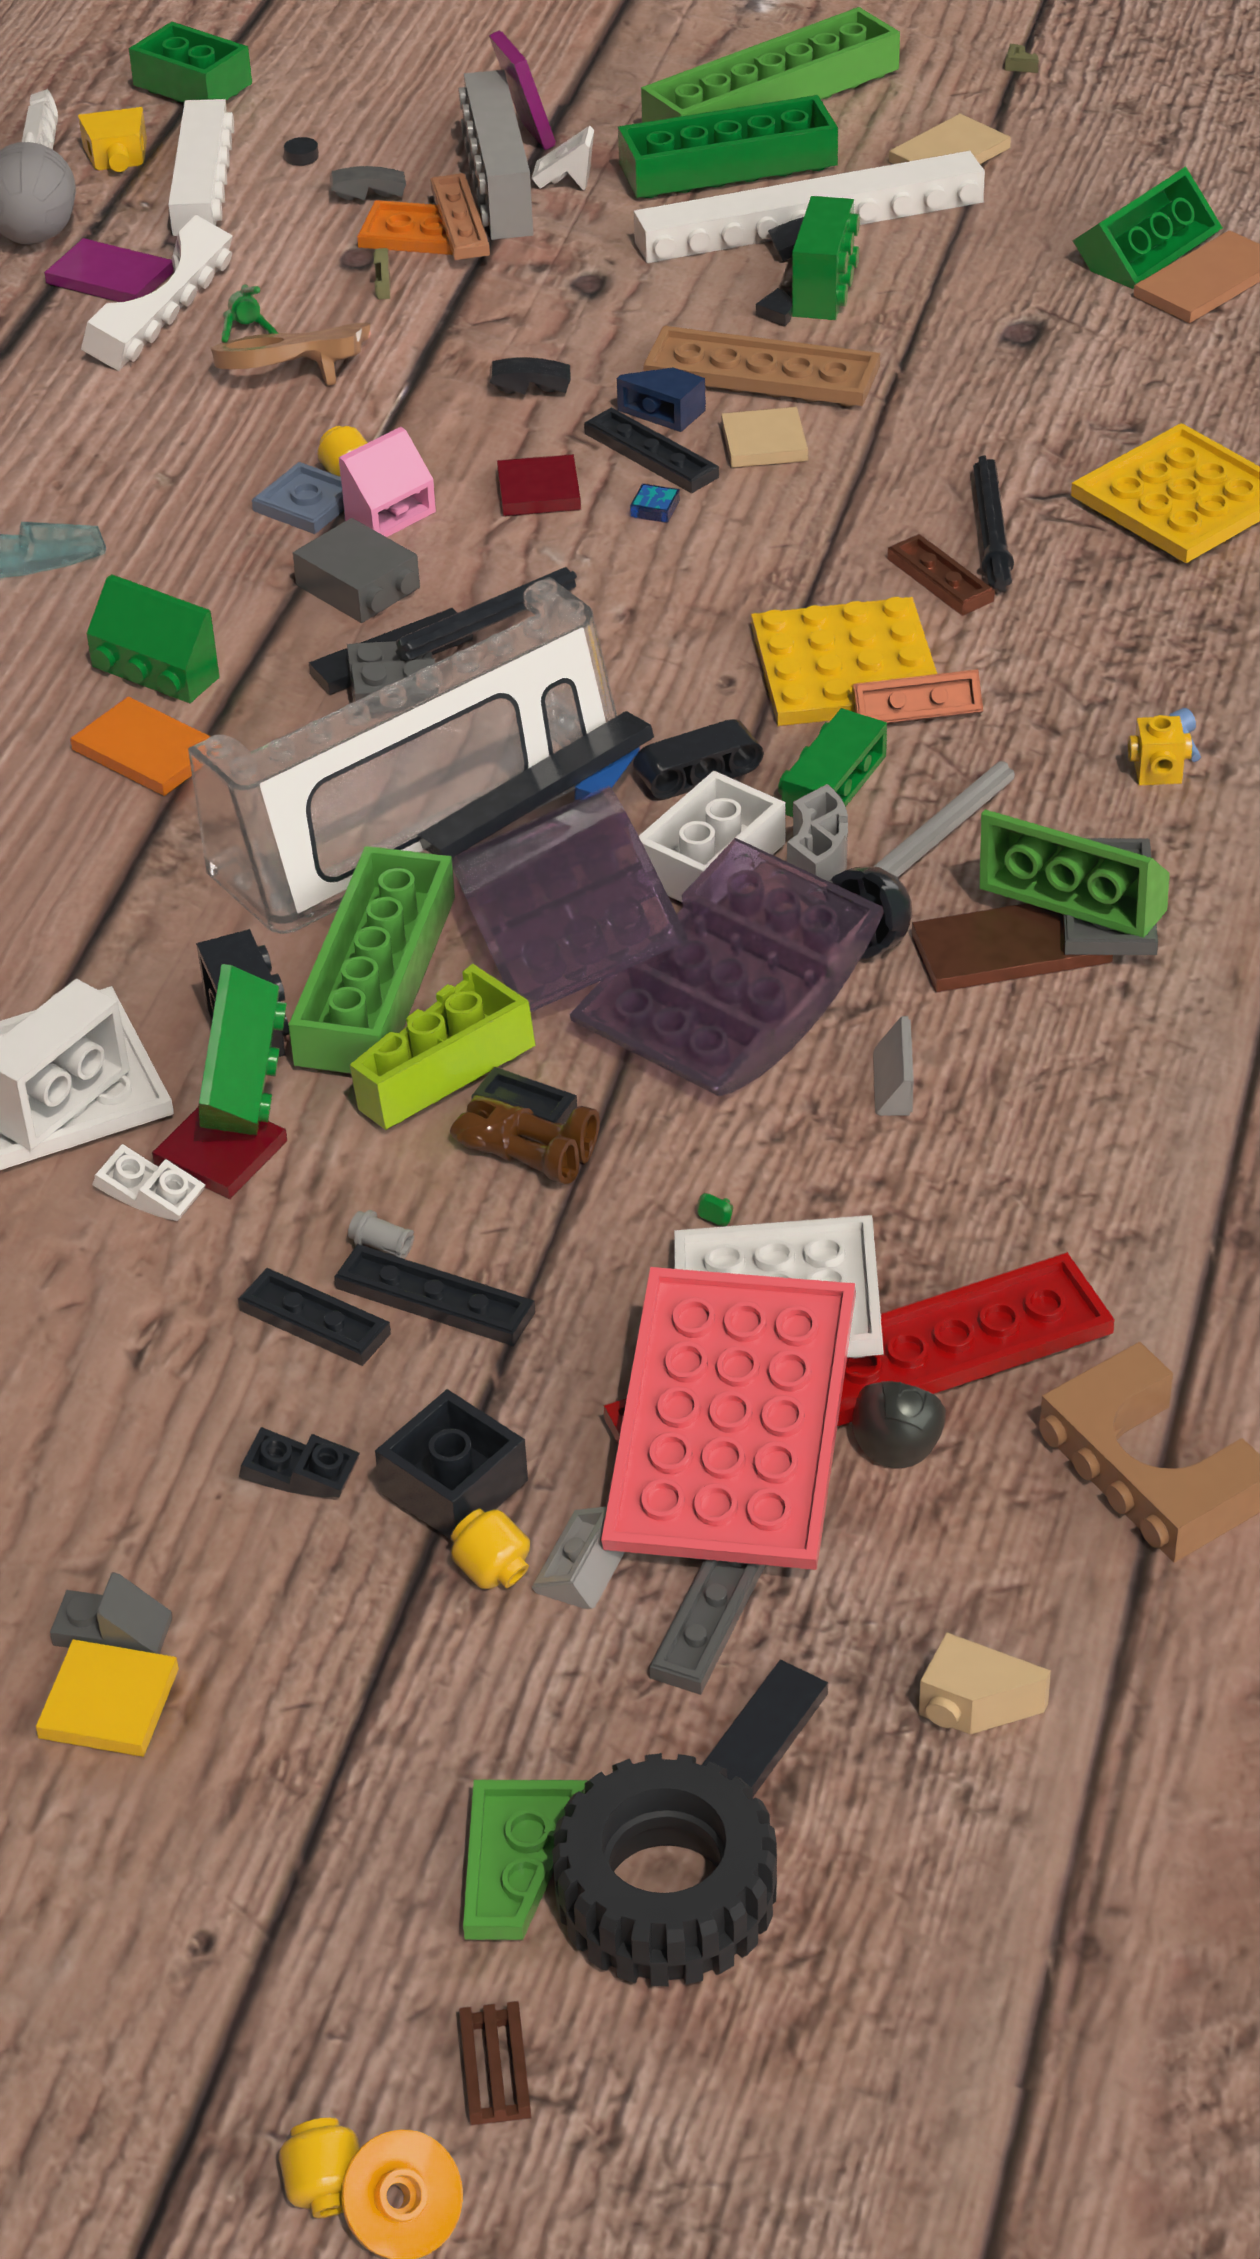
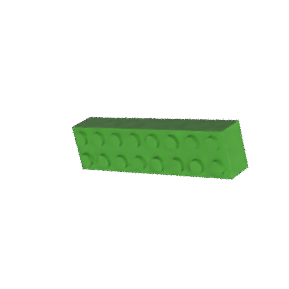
M854 8L641 87L642 123L818 95L820 99H827L832 94L845 89L856 88L861 83L882 78L885 74L898 70L900 31L862 8Z

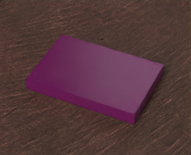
M498 30L490 34L489 38L500 68L505 70L511 98L519 120L544 150L555 146L556 141L527 60L503 32Z
M83 238L48 268L44 274L47 284L117 302H125L152 293L174 272L171 259Z

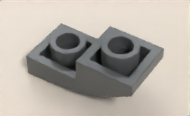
M375 166L348 167L331 171L330 175L331 190L335 191L339 197L348 200H354L355 197L365 200L369 187L375 193L385 197H391L393 194L402 197L406 186L404 172L391 168Z

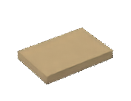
M958 114L890 150L889 162L898 164L971 151L979 164H982L1008 150L1011 137L967 116Z

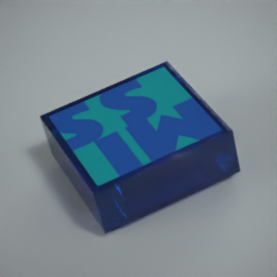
M642 483L630 505L631 517L665 523L669 522L680 501V489Z

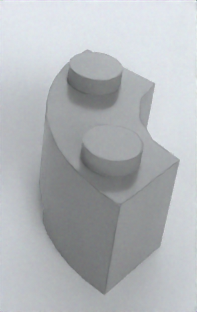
M828 784L793 802V838L787 842V884L814 905H817L822 897L827 896L829 887L832 884L831 878L847 869V810L840 796Z

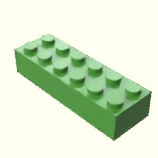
M371 846L364 847L289 1022L294 1066L351 1073L350 1064L389 1032L399 1033L403 1030L406 1018L409 1016L455 899L452 856Z

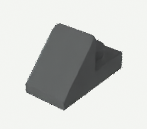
M112 1572L103 1595L66 1590L50 1635L53 1646L69 1648L74 1639L160 1654L173 1617L171 1610L122 1575Z

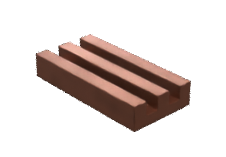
M519 2001L507 2002V2009L495 2010V2004L483 2005L484 2012L472 2013L471 2007L459 2008L471 2125L532 2118ZM509 2026L518 2102V2104L513 2105L505 2104L497 2027ZM477 2029L486 2030L493 2107L481 2108L474 2030Z

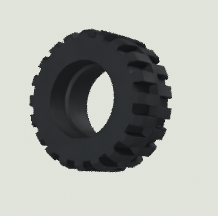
M662 1753L645 1755V1761L632 1764L631 1759H627L612 1765L613 1773L607 1776L602 1771L585 1782V1794L580 1791L573 1794L564 1807L565 1816L557 1821L554 1832L552 1855L557 1910L561 1923L567 1926L569 1939L578 1950L584 1952L588 1949V1960L597 1967L607 1971L610 1966L617 1968L618 1978L633 1983L637 1982L638 1977L651 1979V1986H669V1980L684 1979L685 1985L703 1981V1973L710 1970L719 1975L733 1967L734 1955L737 1953L741 1957L747 1956L757 1946L758 1934L767 1931L773 1917V1904L776 1902L777 1842L775 1828L770 1825V1814L763 1801L756 1797L753 1798V1789L741 1778L735 1776L732 1780H729L727 1778V1769L710 1761L706 1766L696 1764V1757L678 1754L677 1760L662 1759ZM656 1846H679L691 1849L705 1856L717 1867L711 1875L699 1884L685 1890L669 1893L650 1892L636 1888L623 1881L614 1872L631 1855Z

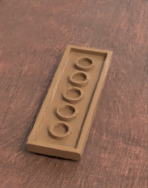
M663 326L643 365V371L674 367L704 377L705 387L726 388L734 392L764 393L771 397L788 396L802 398L809 402L826 401L839 403L843 406H863L880 367V353Z

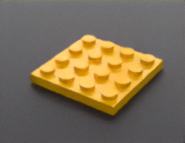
M1180 423L1072 482L1071 496L1173 555L1175 558L1188 563L1260 522V466Z
M891 597L886 600L867 602L852 601L847 604L829 606L813 605L801 609L769 610L763 613L751 614V628L778 726L831 721L841 708L855 712L851 685L856 683L937 674L913 597Z

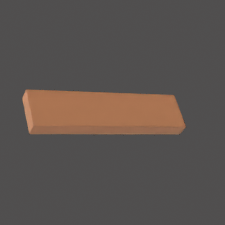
M465 174L430 178L431 190L454 260L489 256V242Z

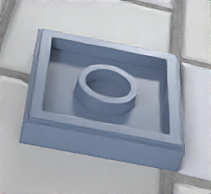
M298 462L252 499L253 511L316 534L344 511L341 477Z

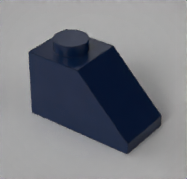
M672 367L622 374L616 378L617 405L620 412L682 432L706 411L704 377Z

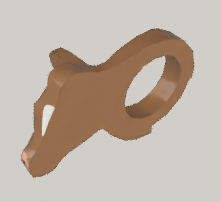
M371 323L347 324L302 334L278 333L245 336L241 339L217 344L211 347L215 367L220 369H250L307 357L317 362L325 384L330 386L336 384L334 362L355 356L361 352L362 342L370 338Z

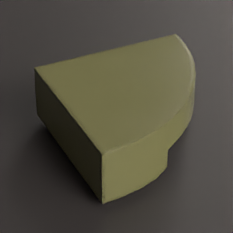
M1011 43L1005 59V71L1038 73L1039 58L1035 53L1031 55L1025 52V46Z
M388 248L375 249V294L378 299H390L391 278Z

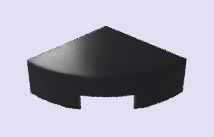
M777 288L756 303V315L758 317L782 326H786L791 321L792 300L783 290Z

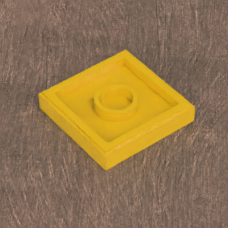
M73 1639L36 1724L38 1738L144 1757L179 1670L177 1657Z

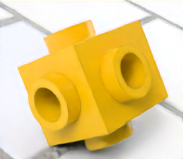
M1158 715L1137 718L1135 735L1128 736V758L1130 762L1134 761L1138 784H1182L1184 759H1191L1192 739L1190 733L1183 732L1180 716Z

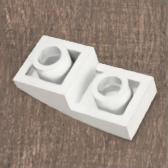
M123 1144L95 1174L93 1186L129 1206L174 1221H178L205 1188L204 1183L167 1159L158 1167Z

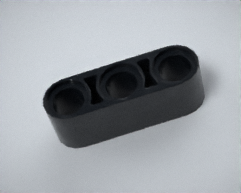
M729 719L651 743L637 753L634 758L633 767L656 798L669 799L690 792L712 771H716L729 778H735L752 772L763 760L764 752L761 745L740 720Z

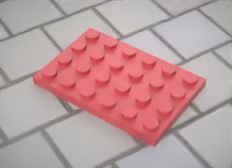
M650 1267L601 1539L603 1550L817 1570L856 1298L855 1283Z

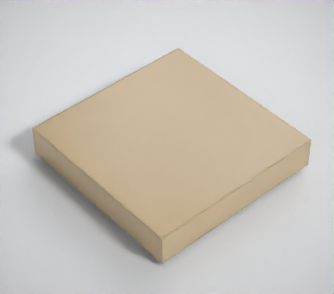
M797 407L721 414V425L731 467L808 461V447Z

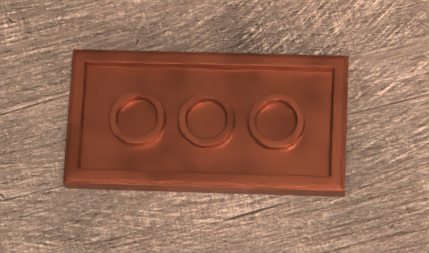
M1028 903L912 922V936L936 992L1113 962V955H1065L1063 914Z

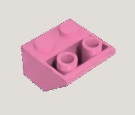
M399 427L339 457L345 521L353 518L388 537L436 512L433 478L404 428Z

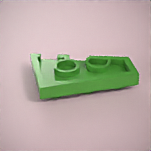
M474 1780L463 1921L465 1939H524L554 1872L552 1850L554 1849V1832L557 1821L565 1816L564 1807L573 1794L578 1791L585 1794V1782L588 1780Z

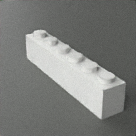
M226 99L185 100L168 204L173 236H178V232L195 215L215 226L217 221H222V203L225 202L224 185H227V168L230 165L229 150H232L231 133H234L233 112H227Z

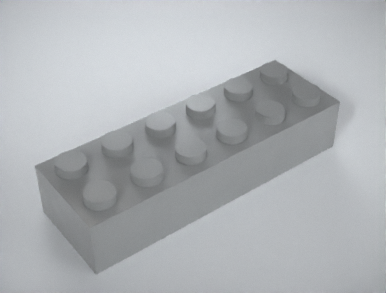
M505 70L463 73L464 87L458 88L460 108L463 112L461 133L462 139L465 141L466 157H468L470 174H472L474 191H476L483 227H489L491 240L533 236L530 170Z

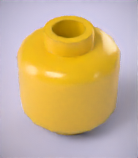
M332 427L320 439L317 450L319 462L327 472L341 477L339 457L368 442L355 427Z
M477 1509L466 1516L452 1532L451 1540L454 1542L451 1549L452 1559L478 1587L491 1589L502 1584L505 1588H509L517 1583L527 1572L529 1565L525 1560L530 1551V1540L504 1512L494 1509L484 1512L482 1509Z
M331 2117L313 2119L296 2125L290 2131L291 2138L283 2143L279 2151V2161L288 2201L295 2207L312 2209L314 2218H326L344 2213L341 2199L342 2183L349 2162L360 2148L356 2133L349 2127L340 2126L339 2120Z

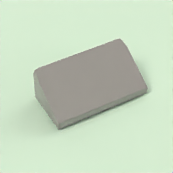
M901 1016L878 1043L873 1052L875 1113L880 1116L910 1115V1112H913L914 1080L911 1019H908V1016Z
M607 1506L574 1511L532 1586L535 1593L580 1608L593 1609L596 1606L625 1553L603 1550L601 1539Z

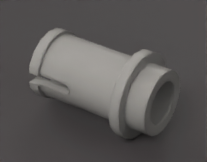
M372 1210L366 1212L358 1211L352 1218L348 1229V1237L354 1240L355 1246L357 1244L369 1245L403 1259L410 1252L414 1241L413 1230L404 1229L377 1218V1213Z

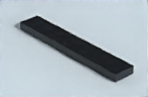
M628 711L621 713L418 833L417 836L422 848L431 854L452 856L454 858L654 738L651 724Z

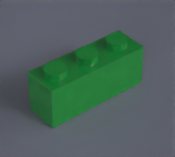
M843 708L837 712L830 722H825L817 738L810 746L803 748L798 761L790 770H785L780 778L778 793L782 795V801L785 802V815L793 817V802L826 784L835 790L846 807L886 757L887 722Z

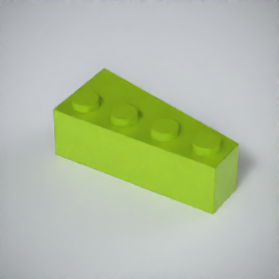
M472 963L462 972L463 980L455 987L449 984L444 986L436 993L437 1002L426 1011L415 1010L406 1018L407 1026L399 1033L389 1032L350 1064L358 1110L387 1130L429 1105L440 1101L445 1096L468 1083L476 1081L494 1067H499L536 1046L529 1000Z

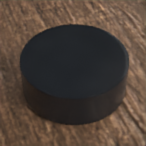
M298 137L287 141L284 144L285 160L296 166L312 164L319 157L318 143L308 137Z

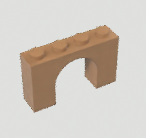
M1139 1341L1042 1395L1039 1430L1050 1446L1057 1447L1073 1463L1076 1471L1083 1479L1091 1480L1107 1496L1109 1503L1115 1511L1125 1514L1141 1530L1145 1540L1152 1547L1159 1548L1175 1563L1260 1513V1454L1241 1438L1208 1458L1183 1468L1167 1469L1154 1467L1130 1456L1117 1440L1130 1429L1169 1408L1173 1372Z

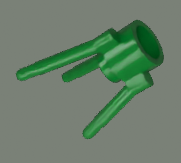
M244 284L240 291L235 292L229 298V310L223 313L225 319L221 337L223 343H227L234 320L246 325L255 321L268 334H278L276 329L260 313L259 303L253 296L260 293V287H249L247 284Z

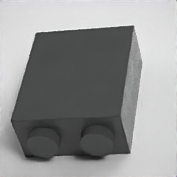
M353 518L348 519L293 552L296 585L360 623L365 622L420 588L417 554Z

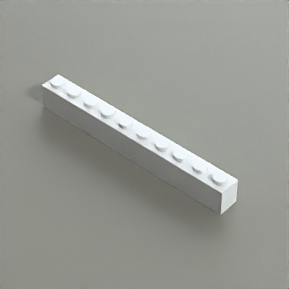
M971 151L634 210L635 244L646 263L772 241L768 230L804 217L811 196L854 199V213L860 214V225L983 203L985 170Z

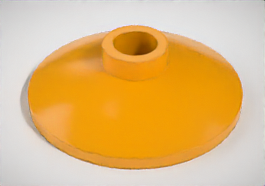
M413 2130L385 2132L363 2144L349 2162L342 2183V2208L350 2230L366 2249L386 2259H417L439 2248L456 2227L463 2203L460 2173L449 2152L432 2137ZM392 2184L400 2187L404 2195L403 2203L398 2209L392 2207L387 2201V2190Z

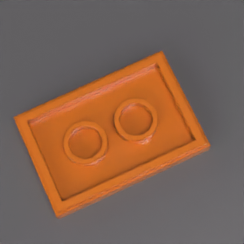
M376 200L357 236L358 248H388V250L453 255L437 205Z
M129 696L70 738L72 750L163 796L167 795L222 753L221 741Z

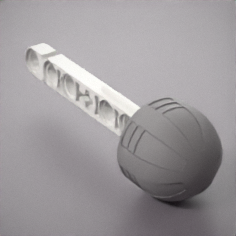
M48 89L31 94L22 142L8 145L0 150V233L11 239V241L20 244L39 243L55 237L68 223L74 206L76 186L73 173L63 157L53 150L58 111Z

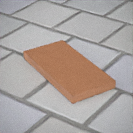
M1229 230L1135 284L1134 297L1190 324L1260 282V244Z

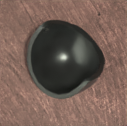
M893 1381L873 1383L862 1388L858 1395L853 1413L854 1435L864 1453L878 1464L890 1468L911 1467L923 1461L935 1447L944 1428L946 1409L938 1397L921 1388Z

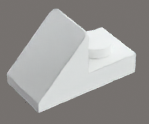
M589 125L537 160L532 180L540 189L550 182L553 184L558 183L567 173L571 175L582 190L586 189L590 175L594 137L592 127Z

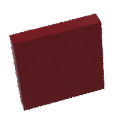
M574 454L497 460L503 516L581 509Z
M198 1106L152 1151L153 1162L155 1165L160 1166L167 1159L204 1183L206 1189L231 1199L288 1141L285 1128L270 1121H259L257 1135L200 1127Z

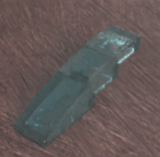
M21 522L18 535L0 534V578L23 576L62 568L105 554L106 545L99 527Z

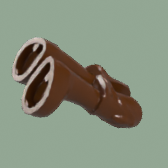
M475 1095L467 1105V1112L461 1113L452 1124L450 1133L452 1138L470 1149L493 1153L507 1161L515 1158L545 1173L547 1178L552 1181L569 1184L577 1177L579 1163H587L592 1155L600 1128V1117L596 1109L578 1106L571 1112L565 1124L553 1123L533 1115L532 1110L529 1108L513 1106L496 1099ZM522 1136H523V1137H526V1138L531 1139V1140H534V1141H536V1142H538V1143H535V1142H532V1141L523 1139V1138H521V1137H522Z

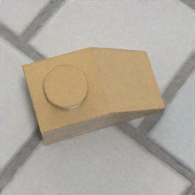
M946 1633L920 1681L919 1715L930 1719L941 1727L954 1728L971 1735L1044 1713L1048 1706L1051 1670Z

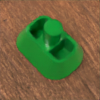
M704 1193L698 1199L697 1212L702 1219L719 1227H725L730 1223L733 1205L728 1198L721 1199Z

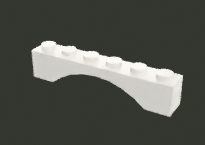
M195 215L178 232L172 255L174 274L169 281L156 291L141 298L125 302L106 303L87 322L81 350L117 371H120L129 360L134 362L139 357L143 346L147 342L153 343L158 337L161 328L166 323L168 325L172 324L179 310L184 305L188 307L193 302L197 291L201 287L206 289L218 270L224 271L232 258V252L229 251L233 235Z

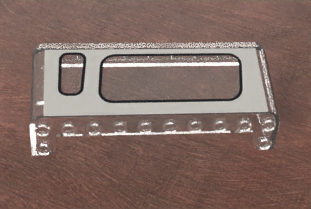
M551 577L535 582L524 592V605L535 616L493 634L489 638L458 651L431 666L420 669L418 672L391 685H387L358 701L347 704L345 707L312 721L283 737L272 740L258 749L250 752L238 740L220 734L213 735L207 740L188 748L206 873L267 929L275 933L287 934L298 931L338 910L365 846L431 854L422 848L417 834L617 716L592 609ZM576 785L559 794L558 796L554 797L553 799L547 801L546 803L542 804L536 809L575 790Z

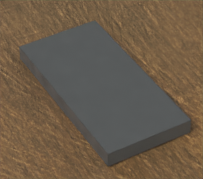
M1085 838L1151 858L1150 839ZM1063 914L1065 955H1157V923L1143 938Z

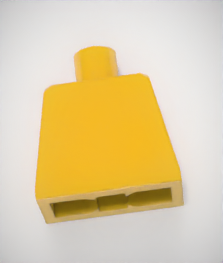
M143 107L78 115L83 149L95 170L112 169L116 172H123L128 167L140 166L144 163L147 135Z

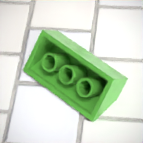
M986 809L981 813L980 889L1143 938L1167 911L1170 873L1153 858Z

